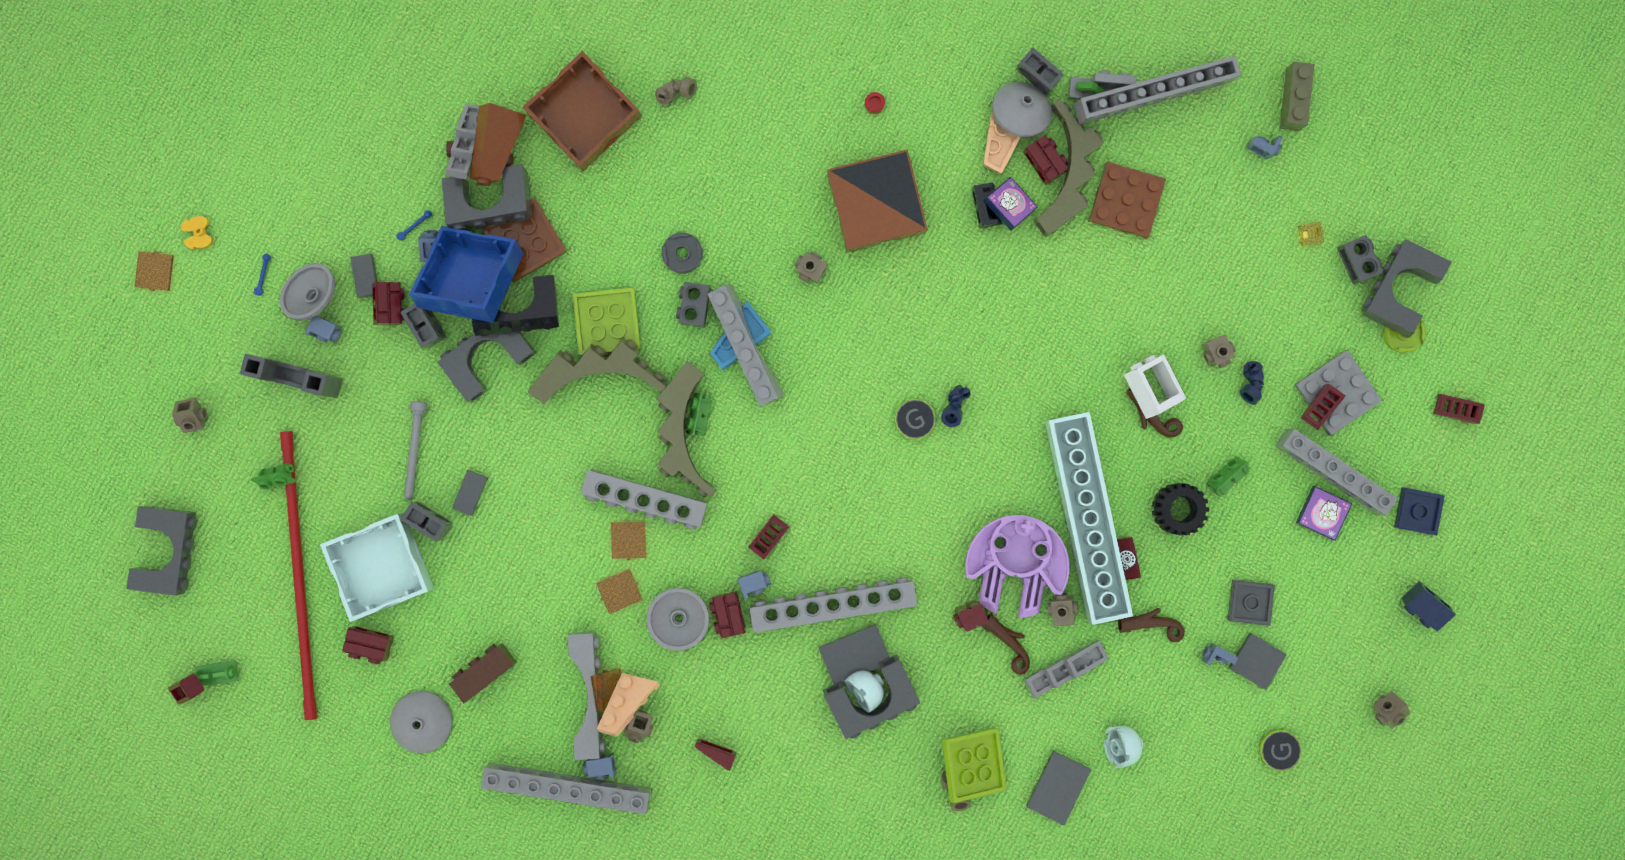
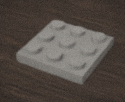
M1348 350L1343 351L1294 384L1308 406L1325 384L1332 385L1346 395L1322 425L1328 435H1333L1382 401ZM1329 393L1326 394L1331 399H1334ZM1323 399L1321 400V402L1327 407L1330 405ZM1316 406L1315 409L1318 410L1320 413L1323 414L1325 412L1318 406Z

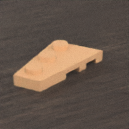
M992 110L983 166L1001 175L1021 137L1005 131L995 120Z
M622 673L597 730L601 733L618 737L634 718V713L641 705L644 706L648 701L647 697L653 690L656 691L660 684L657 681Z

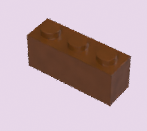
M494 643L485 650L486 655L483 658L476 657L468 663L470 668L465 672L461 669L452 676L454 680L449 685L463 703H466L517 663L503 643L498 646Z

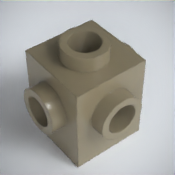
M805 252L804 256L800 255L794 266L797 267L796 273L799 274V279L807 283L812 281L818 284L828 264L821 260L822 257L814 252L810 254ZM812 265L814 268L809 270L806 267Z
M1226 334L1201 344L1204 349V359L1211 367L1218 365L1219 368L1231 364L1230 359L1236 357L1234 354L1236 352L1235 347L1231 341H1228Z
M195 397L175 402L172 416L176 426H179L183 433L204 429L207 412L205 408L201 407Z
M1062 593V595L1056 594L1052 596L1051 603H1048L1049 616L1052 615L1053 626L1075 624V614H1078L1079 610L1078 602L1074 601L1073 595Z
M1392 691L1385 697L1379 698L1373 706L1377 721L1383 726L1385 724L1388 725L1391 729L1401 725L1410 714L1408 705Z
M636 711L634 718L625 727L623 736L634 743L643 742L652 733L653 725L651 723L653 716L643 711Z

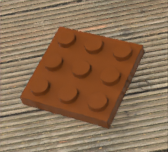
M1107 161L1089 222L1146 239L1149 238L1166 179Z
M536 198L531 200L533 218H528L523 222H506L505 225L501 226L488 225L482 229L485 235H495L517 240L524 254L512 279L514 283L567 252Z

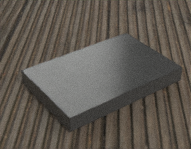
M876 624L819 646L833 684L840 681L843 683L848 676L856 671L864 670L870 672L880 668L879 662L889 658Z
M1053 750L1026 805L1027 808L1065 825L1091 769Z

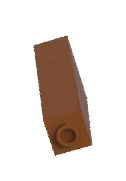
M492 103L479 106L470 179L478 181L477 184L482 186H490L491 183L499 182L526 114Z

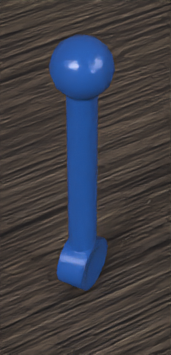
M429 210L425 211L424 215L404 232H399L397 239L405 240L406 235L426 218H431L432 212Z
M269 254L262 256L264 261L258 287L254 289V294L258 296L263 294V280L268 261L271 259Z

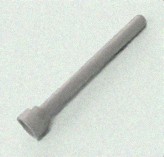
M410 401L413 422L404 495L407 500L413 498L421 418L424 415V411H427L426 402Z

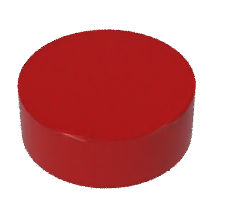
M872 92L865 98V108L869 113L878 114L884 109L885 98L882 94Z

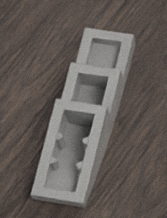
M465 104L456 128V137L451 148V157L446 168V176L465 180L468 178L472 165L479 106Z
M1100 640L1053 662L1023 680L1032 698H1037L1072 678H1078L1109 658Z

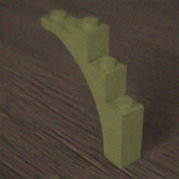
M1061 99L1053 103L1052 112L1061 122L1066 135L1069 169L1066 172L1063 186L1057 198L1034 221L1045 238L1088 207L1086 196L1082 192H1078L1077 189L1096 175L1094 166L1090 161L1086 162L1085 158L1103 144L1101 134L1097 130H1093L1092 127L1084 131L1083 124L1079 125L1078 118L1075 119L1070 113V106L1066 102H1062Z
M623 337L609 356L606 355V351L601 346H594L592 343L577 362L569 352L559 350L532 384L528 393L545 404L555 392L569 382L597 373H621L645 380L659 392H662L666 387L667 381L661 372L653 371L649 368V364L644 359L636 358L639 353L638 345L631 339L626 340Z
M687 361L656 399L660 402L658 406L666 413L672 412L657 431L662 442L666 445L672 444L671 448L657 465L661 467L659 471L668 478L670 475L676 477L681 472L682 475L680 477L688 484L693 482L697 485L698 488L696 490L704 497L707 495L712 497L717 489L700 476L691 460L686 443L685 420L687 408L694 390L705 376Z

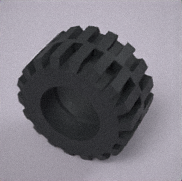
M1183 483L1166 485V488L1160 489V493L1154 497L1156 501L1152 502V507H1154L1152 515L1156 517L1154 520L1160 525L1159 527L1162 530H1166V532L1186 536L1190 535V533L1198 532L1197 529L1205 525L1203 521H1207L1209 517L1206 516V512H1209V507H1206L1208 500L1203 498L1204 493L1202 491H1198V488ZM1178 497H1184L1190 506L1189 515L1183 521H1176L1170 511L1172 502Z

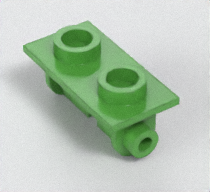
M694 393V397L691 398L689 404L691 409L690 417L687 418L685 423L686 433L703 436L706 433L708 419L701 416L702 413L710 414L711 396Z
M1235 456L1218 473H1215L1206 484L1214 489L1213 491L1216 495H1225L1234 486L1230 481L1232 478L1235 482H1238L1248 474L1250 469L1247 465L1248 462Z
M289 463L277 466V468L261 469L258 477L251 478V481L266 490L295 483L296 480L291 477L294 467Z
M236 660L195 666L194 674L202 686L239 681Z

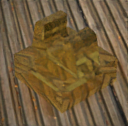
M1321 222L1298 226L1301 246L1324 242Z

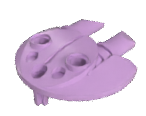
M1009 515L993 520L976 534L967 551L965 572L966 578L970 579L983 575L979 602L995 614L998 612L1003 579H1006V574L1022 577L1024 584L1018 618H1025L1040 612L1043 590L1046 585L1053 594L1062 595L1069 577V558L1063 541L1046 523L1029 516ZM997 537L1004 538V545L1000 548H997L994 544ZM1039 544H1043L1045 547L1042 555H1037L1035 552V548Z

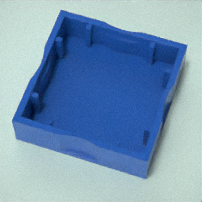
M441 226L430 249L429 257L420 270L409 296L420 309L493 323L524 253L516 239L495 235H480L467 230Z

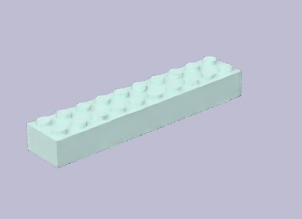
M1090 412L1045 421L1087 621L1094 625L1132 617L1131 603Z

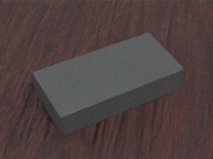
M373 254L350 257L357 297L372 296V284L378 282Z
M467 470L452 508L473 516L488 477Z

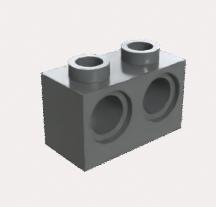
M1034 48L1026 54L1016 68L1020 74L1039 88L1046 96L1064 75Z
M1367 235L1337 247L1353 285L1383 273L1381 260L1376 257L1373 250V242ZM1355 245L1359 246L1360 254L1355 252ZM1363 264L1368 266V273L1364 272Z
M685 282L684 287L681 286L679 299H682V305L677 308L676 319H679L681 325L705 328L709 304L707 294L711 291L710 285ZM694 289L700 291V296L696 300L689 298V293ZM689 310L697 312L694 320L686 318V313Z
M414 303L400 312L421 348H431L447 338L432 311L420 309Z
M418 501L411 502L401 518V521L435 542L442 541L453 524Z

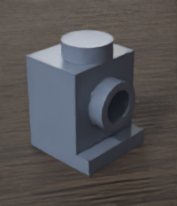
M314 316L305 334L314 336L325 343L328 340L337 343L342 335V327L320 316Z
M763 570L738 578L744 599L749 597L750 592L756 595L764 592V588L771 585L768 574H764Z
M614 754L602 755L600 759H587L586 764H584L585 776L589 778L595 777V780L604 779L607 775L610 778H614L617 774Z

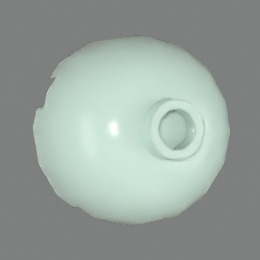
M864 670L856 671L844 680L849 693L855 695L858 699L856 701L857 704L867 713L876 709L881 704L884 697V690L881 685L884 683L878 674L873 675L871 672Z
M1113 726L1105 731V734H1108V741L1104 740L1105 753L1110 763L1117 765L1115 766L1116 768L1132 766L1140 759L1143 741L1134 729L1128 726Z

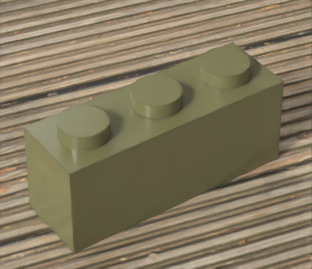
M1294 61L1286 68L1279 128L1300 131L1308 125L1315 64Z

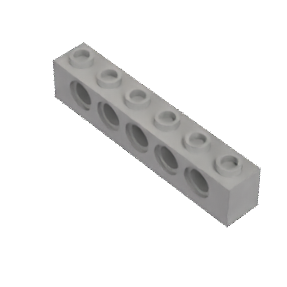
M1286 429L1275 445L1281 451L1376 515L1387 516L1398 500L1397 497L1296 429Z
M587 470L580 493L586 495L585 499L597 502V499L605 501V505L616 508L617 504L625 506L626 511L637 513V510L645 512L644 516L655 519L658 515L665 517V522L676 524L679 521L685 523L684 527L696 530L697 527H702L708 503L593 470ZM603 483H606L610 488L607 495H603L600 492V486ZM622 489L629 491L630 496L626 501L622 500L619 496ZM643 494L649 497L650 501L647 506H642L639 502V498ZM662 500H666L669 503V510L666 512L659 509V503ZM681 506L688 507L689 515L687 517L679 515V508Z

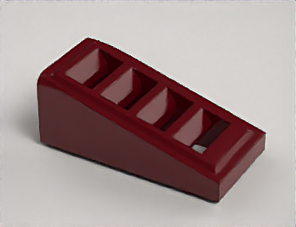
M1325 384L1300 418L1316 430H1319L1346 395L1332 385ZM1329 393L1334 399H1331L1326 394ZM1323 399L1330 405L1327 407L1321 402V400ZM1316 406H1318L1325 412L1323 414L1320 413L1318 410L1315 409ZM1311 413H1313L1314 415H1316V416H1317L1318 418H1320V419H1319L1318 421H1316L1314 418H1312V417L1309 416V415H1310Z
M1438 394L1433 414L1470 424H1480L1485 404ZM1445 401H1449L1447 410L1445 412L1443 411ZM1454 403H1457L1455 413H1452ZM1463 405H1465L1464 415L1462 416Z
M773 514L748 548L762 559H765L790 526ZM772 522L781 527L782 531L779 532L771 525ZM770 529L777 537H772L766 530ZM764 535L772 542L771 545L761 539V536ZM759 542L765 548H767V550L764 552L755 544Z
M191 674L169 686L168 690L177 704H182L202 693L204 687L196 675Z
M697 739L696 749L726 770H731L736 755L735 751L702 739Z

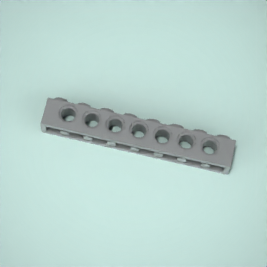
M1232 56L1080 98L1074 104L1079 125L1228 84L1240 77L1241 73L1236 57Z
M908 577L897 578L894 583H888V580L875 582L876 586L868 587L867 584L855 585L856 589L847 590V587L836 588L833 593H827V590L814 592L815 596L807 597L806 594L794 595V599L786 600V597L775 598L772 603H766V600L753 602L754 606H750L753 633L917 606L913 580H908ZM891 589L899 590L900 595L897 599L889 598L888 593ZM871 592H877L880 596L879 600L875 603L868 600V595ZM852 595L859 598V603L856 606H851L847 602L848 598ZM830 599L838 600L839 606L836 609L828 608L827 602ZM810 602H815L819 606L818 610L814 613L807 610V605ZM791 605L796 606L798 613L795 616L788 615L786 612L787 607ZM775 609L778 616L775 619H769L766 616V611Z
M490 762L484 767L481 783L482 789L640 814L647 813L652 788Z

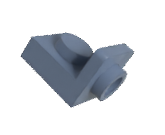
M1255 136L1248 142L1246 148L1268 159L1279 153L1282 148L1280 143L1283 138L1278 136L1269 144L1266 138Z
M426 230L418 238L420 262L427 261L430 249L438 234L436 230Z
M1213 643L1207 646L1202 653V661L1208 665L1212 664L1214 658L1225 665L1228 662L1235 665L1238 660L1237 656Z

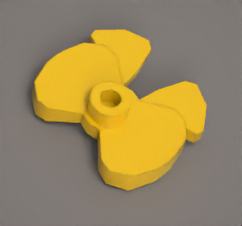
M196 216L190 220L185 219L182 223V231L193 232L194 236L184 240L186 247L194 250L195 247L204 249L212 245L213 238L207 235L206 227L209 224V220L206 217Z

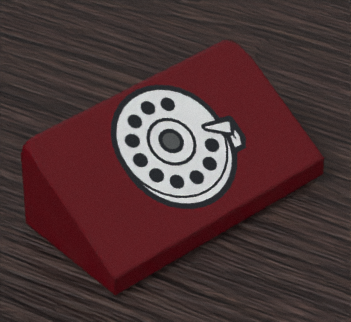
M1133 537L1117 539L1125 580L1141 578Z

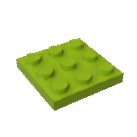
M634 287L573 294L578 352L580 356L584 354L591 343L594 346H601L606 353H610L623 337L626 340L631 339L638 345L637 348L641 349Z
M989 728L942 739L948 793L951 803H958L1007 790L999 728Z

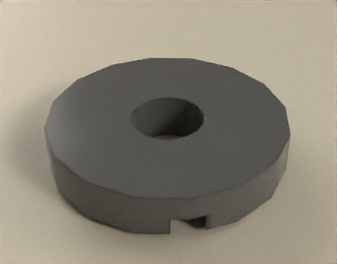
M688 233L671 235L662 247V258L665 265L676 273L687 274L692 272L702 261L703 250L701 244L694 236ZM686 248L688 250L687 257L683 259L678 258V249Z

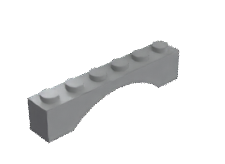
M724 285L708 293L707 295L759 405H767L785 396L777 378L764 361L751 336L741 302L733 285Z
M596 631L574 632L568 635L569 657L581 671L588 695L585 720L580 731L573 739L575 760L600 759L603 755L602 752H605L606 749L605 740H602L601 732L597 730L601 720L600 711H603V699L599 698V690H602V679L598 678V670L601 669V659L597 657L600 639L599 636H596Z

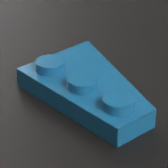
M746 301L742 310L751 336L757 346L772 333L748 301ZM724 333L710 352L723 371L738 360L726 333Z

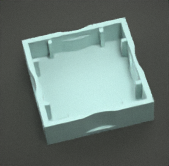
M404 513L393 515L370 524L368 527L357 532L348 533L320 544L330 572L338 584L339 595L350 622L434 589L411 528L408 524L401 521Z

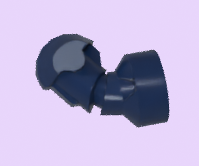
M1250 361L1244 365L1243 375L1251 384H1246L1240 390L1241 397L1252 405L1257 404L1262 398L1261 391L1263 386L1261 385H1264L1263 366L1257 361Z
M957 385L949 393L948 401H950V405L943 409L941 420L946 426L956 427L960 425L963 417L961 411L963 400L971 395L969 388Z

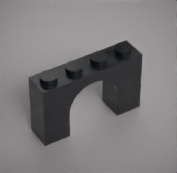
M554 275L533 277L534 299L527 309L518 313H506L498 310L493 323L472 319L475 336H488L499 333L509 334L518 331L529 332L538 329L549 330L559 327Z

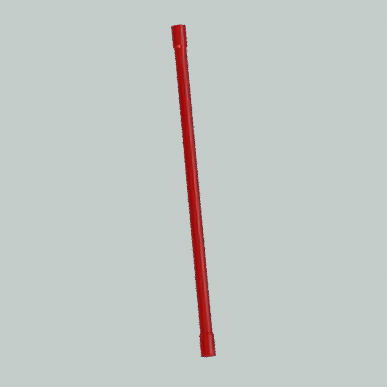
M293 431L280 432L283 464L289 463L293 465L294 471L291 477L296 480ZM295 482L285 485L304 697V720L317 719V708L314 697Z

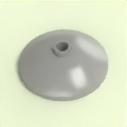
M1026 82L1005 84L996 92L992 101V112L997 123L1005 131L1018 137H1034L1041 134L1048 127L1052 119V106L1048 97L1039 88Z
M309 264L295 271L288 278L281 291L280 306L283 313L293 320L302 321L322 312L334 294L335 278L333 273L321 264Z
M672 588L660 593L652 601L647 612V627L650 635L659 645L669 650L680 651L695 646L702 640L709 625V613L705 602L699 595L685 588ZM677 614H681L683 616L682 621L676 620Z
M415 691L405 695L396 703L390 717V728L394 739L401 747L414 753H427L439 748L448 739L453 725L452 713L448 704L439 695L429 691ZM415 721L420 722V728L415 727Z

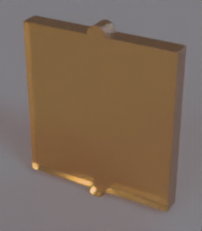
M138 251L134 287L147 288L150 291L155 289L170 291L174 255L159 254L157 251L153 253Z
M627 520L626 522L611 523L612 559L627 558V560H631V558H646L645 522H630V520Z
M630 569L596 583L602 596L601 600L604 601L609 614L643 600L637 587L638 582H635Z
M620 668L610 671L603 670V673L591 676L596 712L606 709L621 676Z

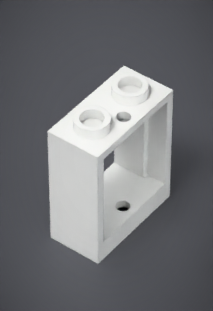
M1164 354L1157 358L1155 355L1149 356L1143 360V365L1141 362L1134 364L1130 367L1131 371L1124 374L1146 419L1158 415L1186 399ZM1152 367L1167 397L1159 403L1143 371Z

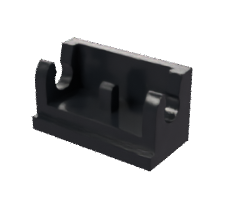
M993 182L974 185L971 190L979 228L983 229L1002 225V221L983 201L995 190Z

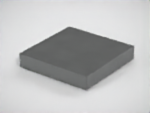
M1232 580L1228 621L1270 626L1275 585Z
M1249 633L1236 654L1238 657L1235 665L1231 663L1229 668L1266 690L1287 654L1254 634Z

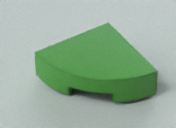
M1077 82L1076 89L1081 93L1089 91L1095 95L1105 92L1095 82Z

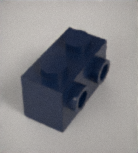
M1420 581L1402 597L1405 604L1404 609L1412 616L1416 614L1420 617L1419 621L1428 629L1432 627L1438 632L1456 615L1450 605Z

